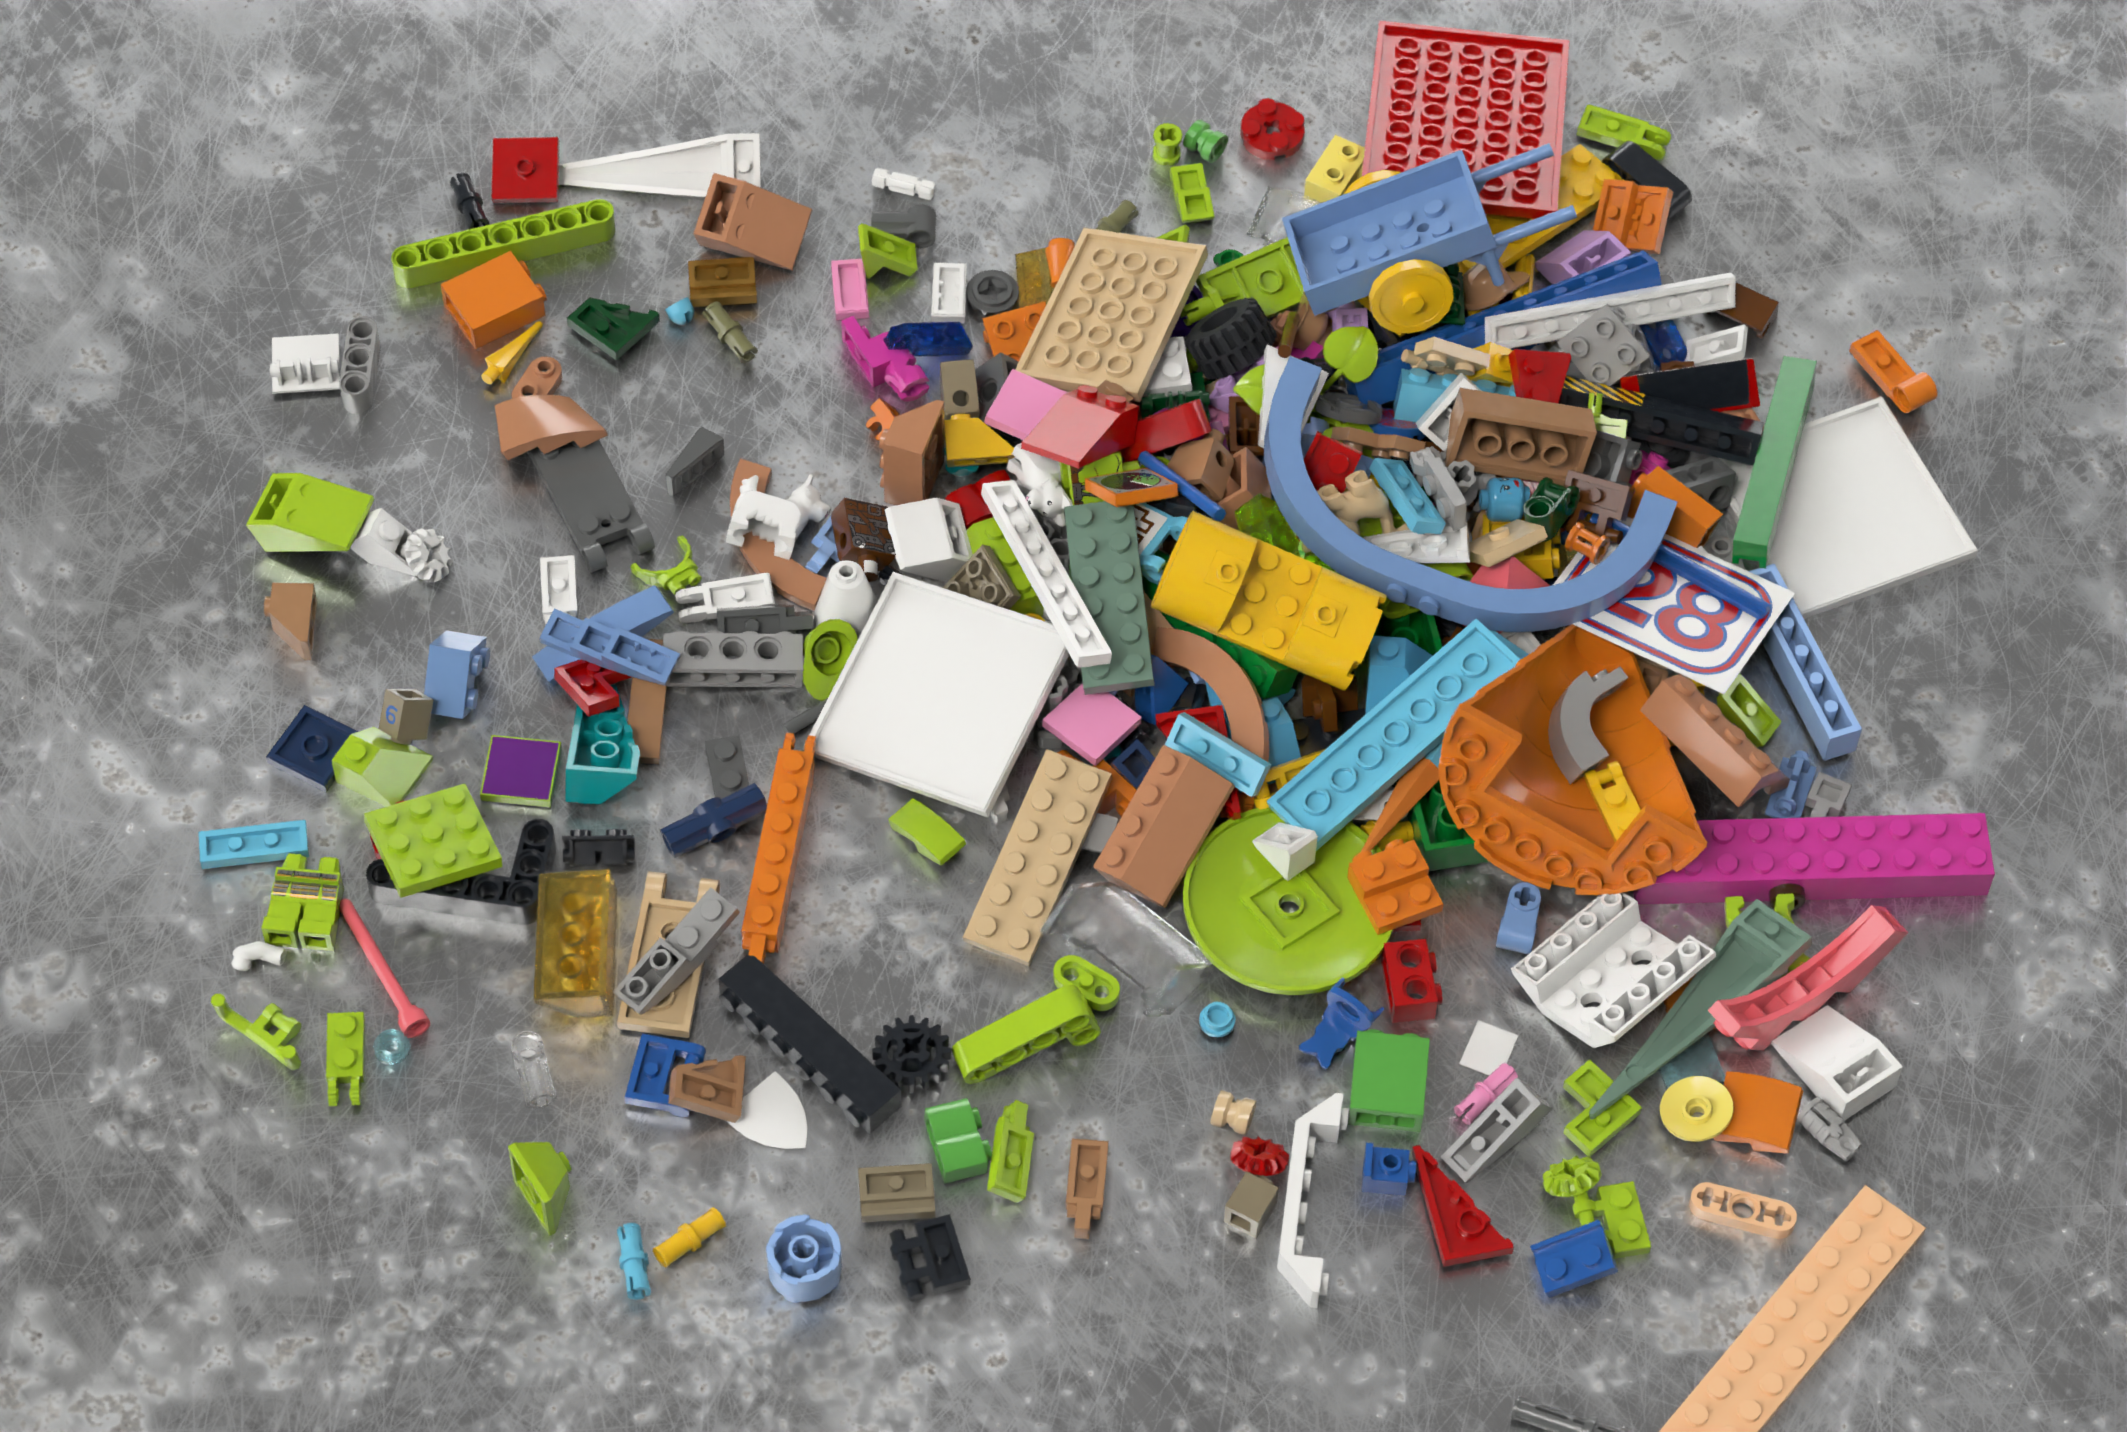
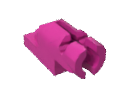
M854 316L841 320L842 341L873 388L886 382L899 395L901 400L905 402L917 400L928 392L929 386L926 382L929 379L921 366L915 364L916 358L910 353L897 334L893 331H888L871 338L868 329L864 325L860 326Z

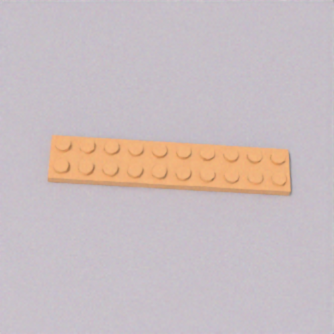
M1865 1185L1659 1432H1761L1923 1236L1926 1227Z

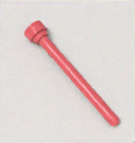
M347 898L341 899L339 910L398 1009V1025L406 1038H414L423 1034L430 1026V1020L424 1010L411 1004L352 902Z

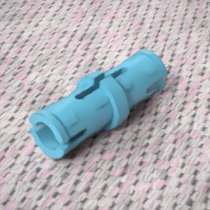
M627 1223L617 1229L621 1247L619 1264L620 1269H624L628 1298L639 1300L645 1298L643 1290L646 1296L651 1294L647 1275L649 1259L648 1254L644 1253L640 1225Z

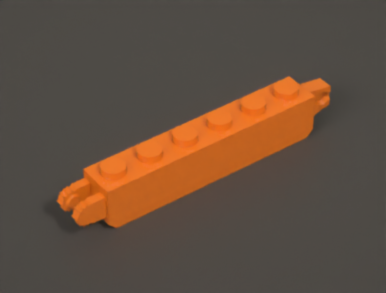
M786 732L783 748H779L741 930L742 949L749 950L748 955L755 956L763 964L765 963L767 952L778 953L781 946L814 782L816 736L808 735L804 751L794 750L796 743L794 733Z

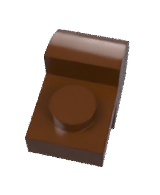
M1353 670L1350 673L1354 675L1353 680L1345 691L1308 675H1305L1302 679L1303 717L1313 716L1314 720H1319L1323 732L1338 731V712L1358 710L1357 679Z

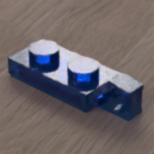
M961 322L902 323L897 326H891L889 333L883 339L888 350L908 349L913 357L967 355L973 348Z

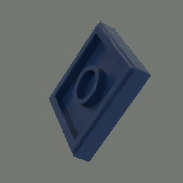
M304 705L267 754L266 760L268 764L327 792L335 781L331 760L350 734L358 731Z

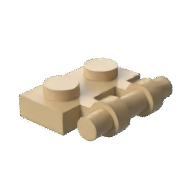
M1432 337L1416 342L1414 351L1405 349L1402 352L1401 360L1411 364L1412 368L1431 370L1436 372V375H1459L1460 373L1474 375L1475 371L1489 367L1490 354Z

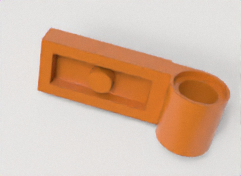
M1879 330L1851 343L1849 352L1902 412L1909 413L1937 398V388L1933 379L1925 372L1916 375Z

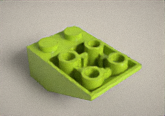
M273 473L246 526L265 552L349 551L375 498L373 495L303 473Z

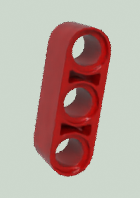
M1196 399L1137 420L1134 444L1120 450L1124 461L1128 462L1137 459L1143 451L1154 453L1211 432L1212 428L1201 399Z

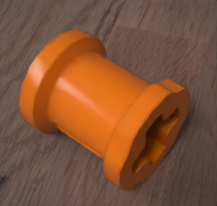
M1577 522L1570 530L1564 548L1569 552L1575 550L1590 558L1591 563L1597 565L1608 550L1610 537L1606 535L1599 536L1585 529V524Z

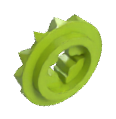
M1574 1156L1569 1160L1563 1158L1562 1162L1551 1164L1550 1170L1543 1173L1544 1189L1550 1195L1557 1197L1578 1196L1587 1192L1599 1182L1601 1170L1598 1162L1592 1161L1591 1157L1580 1159L1578 1156Z

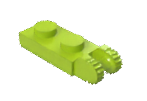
M1590 104L1585 108L1576 133L1577 136L1617 148L1628 140L1632 141L1655 160L1659 161L1663 160L1666 149L1662 146L1668 145L1672 138L1670 132L1664 130V128L1661 129L1649 124L1647 121Z
M364 1012L327 1013L326 1080L328 1084L329 1106H338L339 1084L351 1083L349 1097L352 1105H361V1083H364L365 1063Z

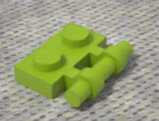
M1634 1181L1599 1186L1596 1192L1597 1201L1590 1200L1587 1192L1574 1196L1575 1203L1572 1208L1575 1218L1580 1220L1581 1226L1595 1221L1594 1217H1603L1606 1228L1604 1232L1609 1241L1614 1259L1650 1253L1651 1243Z

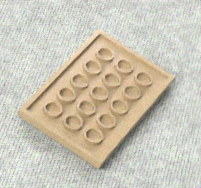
M1083 228L1015 370L1053 387L1067 391H1073L1081 385L1098 387L1103 381L1108 380L1122 386L1126 393L1134 397L1133 401L1140 402L1208 256L1206 245Z

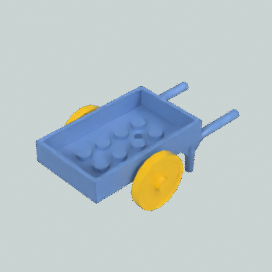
M1550 143L1472 173L1462 150L1402 173L1389 170L1368 173L1354 181L1344 192V195L1283 217L1282 221L1302 286L1314 316L1369 296L1372 315L1380 326L1392 332L1409 334L1426 330L1438 323L1449 312L1454 299L1453 287L1450 277L1443 267L1463 260L1479 263L1486 266L1495 286L1502 285L1504 277L1498 260L1509 243L1575 219L1577 215L1573 205L1493 235L1479 193L1485 183L1491 179L1554 156Z

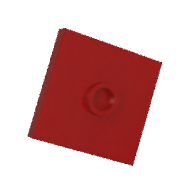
M493 138L492 202H558L559 138Z

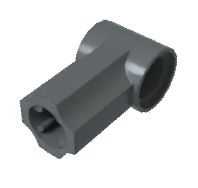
M924 204L911 206L907 212L872 211L871 227L915 243V248H927L935 243L936 211L931 206Z

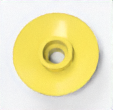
M1691 1076L1675 1082L1666 1090L1660 1102V1116L1666 1129L1674 1136L1692 1142L1705 1141L1718 1136L1727 1128L1733 1116V1101L1729 1091L1720 1082L1709 1077ZM1696 1112L1704 1114L1700 1117H1692Z

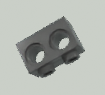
M1712 456L1666 470L1667 473L1717 510L1730 506L1736 472L1719 458Z

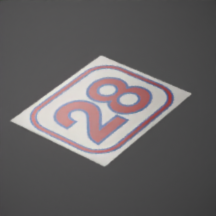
M1627 517L1626 521L1621 522L1631 526L1633 519ZM1665 534L1662 545L1769 603L1770 610L1767 616L1757 619L1653 561L1643 578L1628 594L1595 616L1573 623V625L1725 694L1795 592ZM1610 542L1606 554L1597 565L1604 561L1619 544ZM1577 552L1553 585L1581 576L1597 565L1591 563L1590 558Z

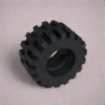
M1244 298L1227 303L1201 319L1185 338V345L1207 379H1219L1233 375L1256 362L1264 355L1267 344L1273 345L1277 333L1257 300L1254 298Z

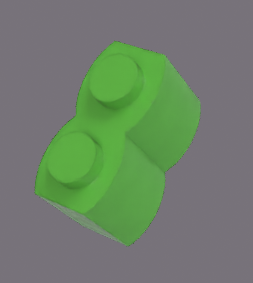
M967 1098L925 1108L924 1121L944 1184L987 1173L988 1161H991L992 1153L988 1140H981L977 1130L982 1128L978 1108H971Z

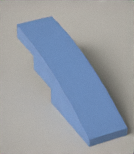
M654 585L612 605L589 619L614 630L617 626L643 637L672 615L674 611L658 587ZM546 646L532 656L548 682L553 686L558 684L554 679V668L581 660L549 646Z
M555 608L539 638L540 643L573 657L664 686L680 657V653L616 626L614 630L586 617L583 621Z

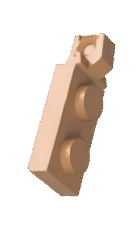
M1072 1138L1066 1209L1067 1217L1075 1218L1074 1238L1089 1239L1091 1219L1100 1220V1214L1103 1212L1109 1141Z

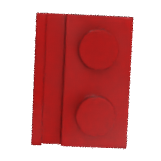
M1317 431L1303 459L1315 490L1318 491L1321 487L1333 484L1338 492L1344 493L1346 488L1345 478L1354 472L1362 452Z

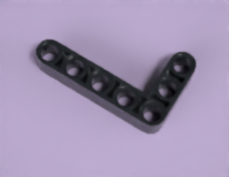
M533 819L524 825L510 877L481 873L400 898L383 860L378 859L373 861L366 870L369 893L375 902L384 905L529 925L539 918L542 911L556 855L554 829L544 819ZM536 840H545L542 843H534ZM529 870H537V872L533 874L525 873ZM386 879L390 880V881L387 882V883H382V884L378 883V882L381 881V880H386ZM452 890H459V892L455 894L448 893ZM487 895L495 896L491 899H483V897ZM522 900L530 901L527 904H518Z

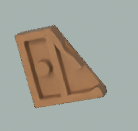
M737 1055L732 1060L717 1062V1059L706 1060L701 1064L688 1063L677 1065L671 1071L668 1103L735 1123L741 1117L746 1056Z

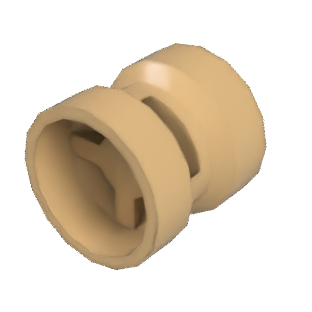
M1221 1090L1213 1109L1210 1124L1222 1128L1228 1123L1229 1127H1232L1236 1133L1246 1136L1254 1116L1257 1101L1246 1097L1235 1101L1232 1093Z

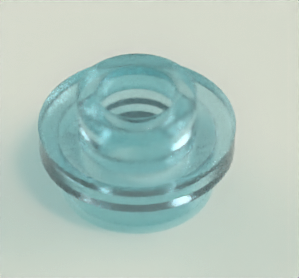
M395 1029L381 1032L373 1044L375 1057L381 1063L387 1065L401 1063L410 1052V1043L407 1036ZM390 1046L398 1047V1049L395 1051H386V1049Z

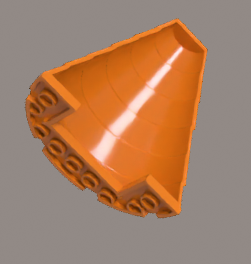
M1571 624L1555 637L1538 646L1534 652L1519 660L1515 667L1479 689L1473 697L1463 703H1459L1452 714L1444 732L1438 766L1439 782L1444 802L1458 829L1464 828L1475 841L1474 848L1493 865L1524 882H1529L1550 890L1553 884L1575 888L1576 895L1618 894L1653 885L1656 882L1657 876L1672 869L1676 872L1680 871L1707 847V841L1694 816L1696 814L1695 808L1669 750L1671 745L1668 738L1640 711L1651 695L1634 652ZM1621 666L1628 679L1616 692L1594 704L1590 711L1592 730L1609 754L1598 768L1595 769V772L1606 769L1609 763L1618 761L1623 775L1641 809L1619 839L1614 842L1587 787L1584 776L1570 784L1559 769L1550 748L1548 727L1550 715L1556 701L1579 675L1587 671L1592 678L1604 669L1610 673ZM1611 781L1601 786L1603 789L1614 786Z

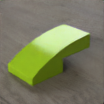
M1197 163L1170 167L1169 173L1173 193L1182 224L1213 220L1215 216L1210 190L1206 185L1203 164Z
M914 798L888 818L891 829L913 841L918 853L940 866L966 845L965 839L954 828Z

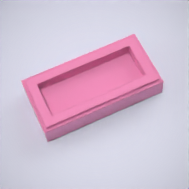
M862 259L831 261L836 321L844 320L850 316H854L855 319L869 318L866 275Z

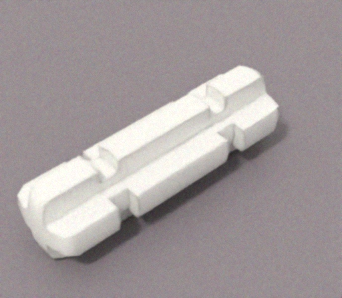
M879 167L875 169L872 176V185L885 189L888 186L891 191L915 196L916 193L919 194V198L926 200L933 198L936 187L934 181L922 179L921 182L918 181V177L895 171L889 174V170Z

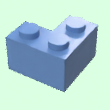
M446 630L430 644L424 694L434 700L431 714L463 719L471 712V709L475 710L478 701V689H474L475 677L479 676L483 668L487 669L490 660V648H486L487 637Z

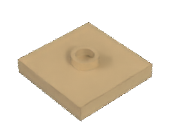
M1516 519L1469 542L1470 561L1491 567L1546 540L1548 536L1545 528L1538 524Z

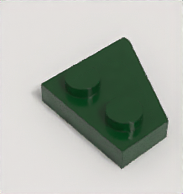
M591 297L567 317V325L616 361L660 322V316L657 311L649 310L648 314L630 310V305L610 304L605 300Z

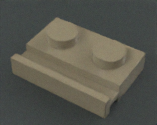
M932 1163L858 1168L861 1223L935 1218Z

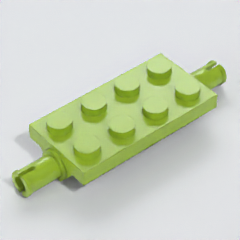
M1288 237L1199 275L1196 283L1203 298L1185 305L1181 312V317L1187 316V319L1183 321L1187 326H1190L1217 308L1244 298L1256 299L1268 319L1299 306L1304 289Z

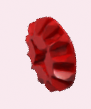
M1259 1136L1256 1139L1243 1137L1242 1141L1233 1143L1230 1159L1235 1166L1244 1172L1247 1171L1255 1176H1271L1280 1174L1287 1169L1289 1153L1284 1151L1283 1145L1274 1144L1272 1139L1263 1140Z

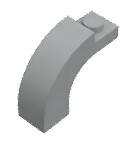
M1621 666L1610 673L1604 669L1592 678L1585 671L1563 692L1552 709L1548 727L1550 748L1559 769L1570 784L1582 778L1584 772L1598 768L1609 756L1592 730L1590 711L1594 704L1616 692L1628 679Z

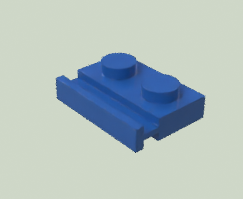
M1599 1219L1530 1245L1536 1259V1266L1545 1294L1549 1298L1618 1272L1609 1241L1604 1232V1226Z

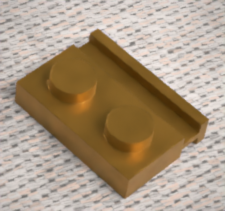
M754 257L688 261L690 302L693 307L708 306L713 302H720L721 305L757 303Z

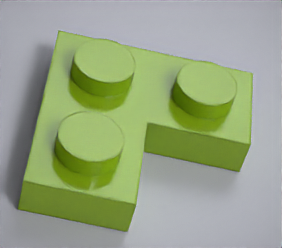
M1590 1059L1570 1075L1563 1084V1088L1585 1108L1583 1112L1565 1126L1563 1134L1588 1157H1591L1638 1117L1642 1109L1634 1099L1626 1094L1596 1118L1590 1120V1109L1614 1082Z

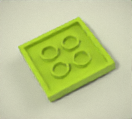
M465 783L364 813L367 829L400 898L502 867V857Z

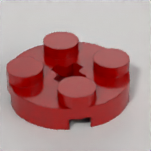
M1271 98L1261 99L1258 105L1251 107L1242 117L1240 135L1244 140L1243 145L1249 153L1260 159L1275 160V156L1285 155V158L1290 157L1303 144L1305 134L1304 116L1287 104L1275 102ZM1267 128H1277L1280 132L1274 131L1272 134H1268Z

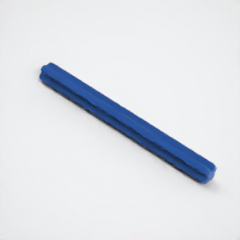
M1593 513L1589 522L1597 524L1599 514ZM1613 518V529L1622 531L1624 538L1630 526ZM1661 544L1654 559L1655 563L1757 619L1767 616L1770 610L1769 603Z

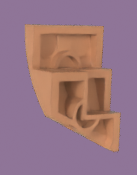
M529 395L506 400L495 405L501 453L507 460L536 447L546 454L572 441H575L582 448L608 436L607 431L570 397Z

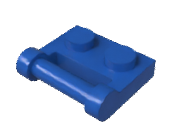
M642 1033L625 1093V1104L668 1111L678 1117L689 1116V1109L668 1103L669 1095H666V1090L675 1057H683L685 1059L684 1064H699L704 1061L705 1047L696 1043Z

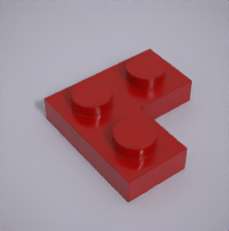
M582 659L554 668V679L588 717L619 707V694L610 685L632 678L631 676L603 668Z

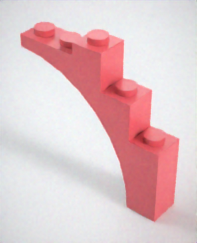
M1871 905L1835 940L1787 975L1750 994L1733 999L1717 1000L1708 1010L1716 1019L1714 1025L1725 1036L1733 1037L1744 1049L1764 1051L1771 1044V1041L1777 1038L1793 1020L1803 1021L1816 1013L1836 992L1850 993L1908 932L1885 907Z

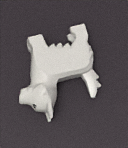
M1022 443L1017 444L1012 452L1015 458L1009 460L1006 468L1010 473H1014L1022 485L1030 491L1026 495V501L1030 508L1038 510L1042 515L1052 518L1058 526L1064 527L1066 525L1064 507L1073 506L1062 488L1059 462L1021 449Z
M812 474L807 477L802 485L793 491L789 499L785 500L757 491L759 479L757 475L742 480L741 494L734 506L726 543L742 547L745 539L743 535L752 531L753 536H759V539H767V542H774V556L789 560L795 541L808 521L822 522L831 512V507L821 500L819 490L812 486Z

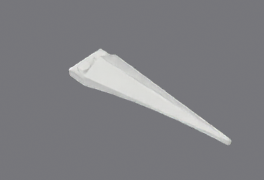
M760 133L723 134L647 150L559 164V185L705 200L713 173L742 180L761 188Z

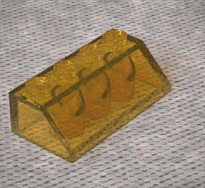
M610 869L539 874L533 999L535 1004L575 1018L613 1016L617 888Z

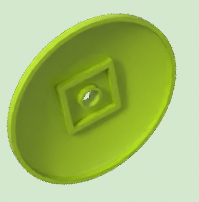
M1255 808L1241 813V819L1225 821L1203 841L1187 869L1183 889V909L1190 934L1204 956L1215 967L1235 981L1260 991L1282 995H1306L1330 990L1342 977L1345 978V983L1367 970L1377 960L1384 950V943L1389 942L1393 930L1377 935L1347 878L1349 863L1352 862L1354 856L1361 852L1369 837L1363 830L1349 822L1316 851L1315 862L1289 881H1286L1252 842L1277 823H1285L1270 808L1261 810ZM1378 845L1371 850L1372 855L1381 852ZM1290 901L1296 903L1299 909L1296 912L1287 913L1280 908V905L1283 902Z

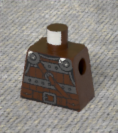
M844 497L831 513L838 560L853 561L859 564L868 582L876 581L878 579V571L883 570L896 556L885 514V509L888 507Z

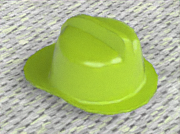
M840 619L824 621L812 630L804 640L803 682L806 690L817 700L823 701L829 697L858 641L854 628L848 622Z

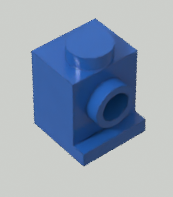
M1366 1143L1361 1192L1405 1196L1407 1184L1415 1182L1416 1161L1409 1160L1410 1150L1373 1147V1143Z

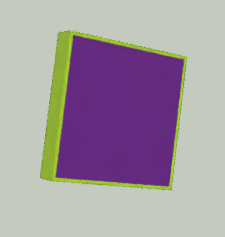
M491 735L480 791L481 801L551 808L562 749L561 742Z

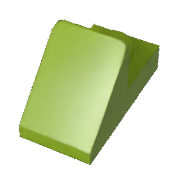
M864 223L858 226L860 253L867 279H870L882 267L909 277L918 270L915 243Z
M1741 673L1737 675L1725 694L1720 693L1717 696V706L1732 723H1735L1756 747L1764 746L1782 722Z

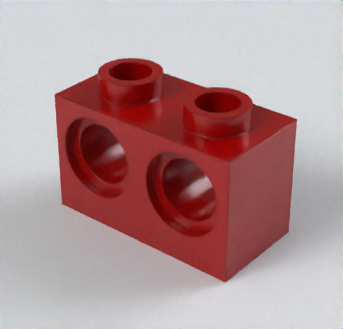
M1426 939L1384 943L1381 964L1392 1023L1435 1019L1437 1005H1442L1443 1001L1440 983H1434L1433 973L1437 971L1436 957L1434 952H1428ZM1410 962L1415 964L1416 967H1407L1403 963ZM1418 994L1423 998L1414 999L1411 998L1409 995Z

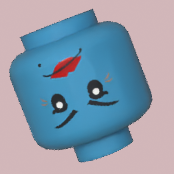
M1491 478L1486 485V489H1480L1479 509L1485 510L1487 518L1493 522L1521 520L1524 515L1523 506L1530 498V489L1528 486H1524L1519 478Z

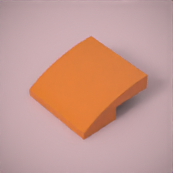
M1604 179L1593 231H1610L1629 251L1640 252L1644 250L1646 253L1660 254L1673 191L1666 187L1638 185L1634 181Z
M1727 1071L1723 1086H1725L1732 1097L1733 1116L1727 1128L1721 1134L1714 1137V1140L1750 1143L1753 1151L1789 1154L1803 1095L1802 1087L1765 1076Z

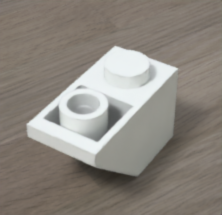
M382 508L368 512L350 548L370 564L416 576L409 568L405 557V544L412 532Z

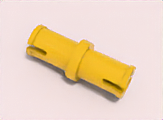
M712 1207L690 1224L683 1223L677 1228V1233L653 1248L657 1261L666 1268L690 1250L695 1252L701 1248V1242L718 1230L726 1227L723 1216L716 1208Z

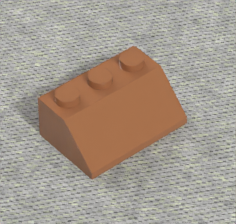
M935 400L894 417L889 430H883L879 441V448L883 449L879 467L884 469L880 481V487L884 488V502L901 505L929 499L945 461L944 401Z

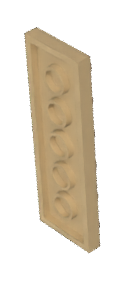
M1046 749L963 935L964 942L1030 967L1111 783L1112 773Z

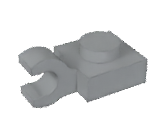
M1819 772L1805 803V806L1813 808L1810 817H1827V815L1839 817L1852 784Z

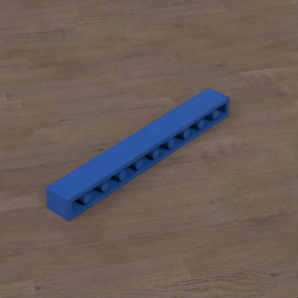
M1643 250L1465 317V325L1463 326L1447 324L1378 350L1377 364L1369 377L1359 383H1353L1344 376L1347 393L1356 395L1359 401L1367 405L1368 400L1375 401L1380 405L1395 400L1401 369H1412L1411 364L1402 362V352L1405 349L1414 351L1416 342L1437 337L1474 349L1485 344V317L1662 285L1658 262ZM1539 344L1512 348L1511 350H1531ZM1426 369L1430 374H1436V372Z

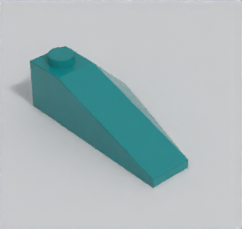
M610 685L619 694L617 686ZM620 695L619 707L589 717L577 705L566 764L565 802L602 804L637 780L640 750L638 745H635L631 725L627 723Z

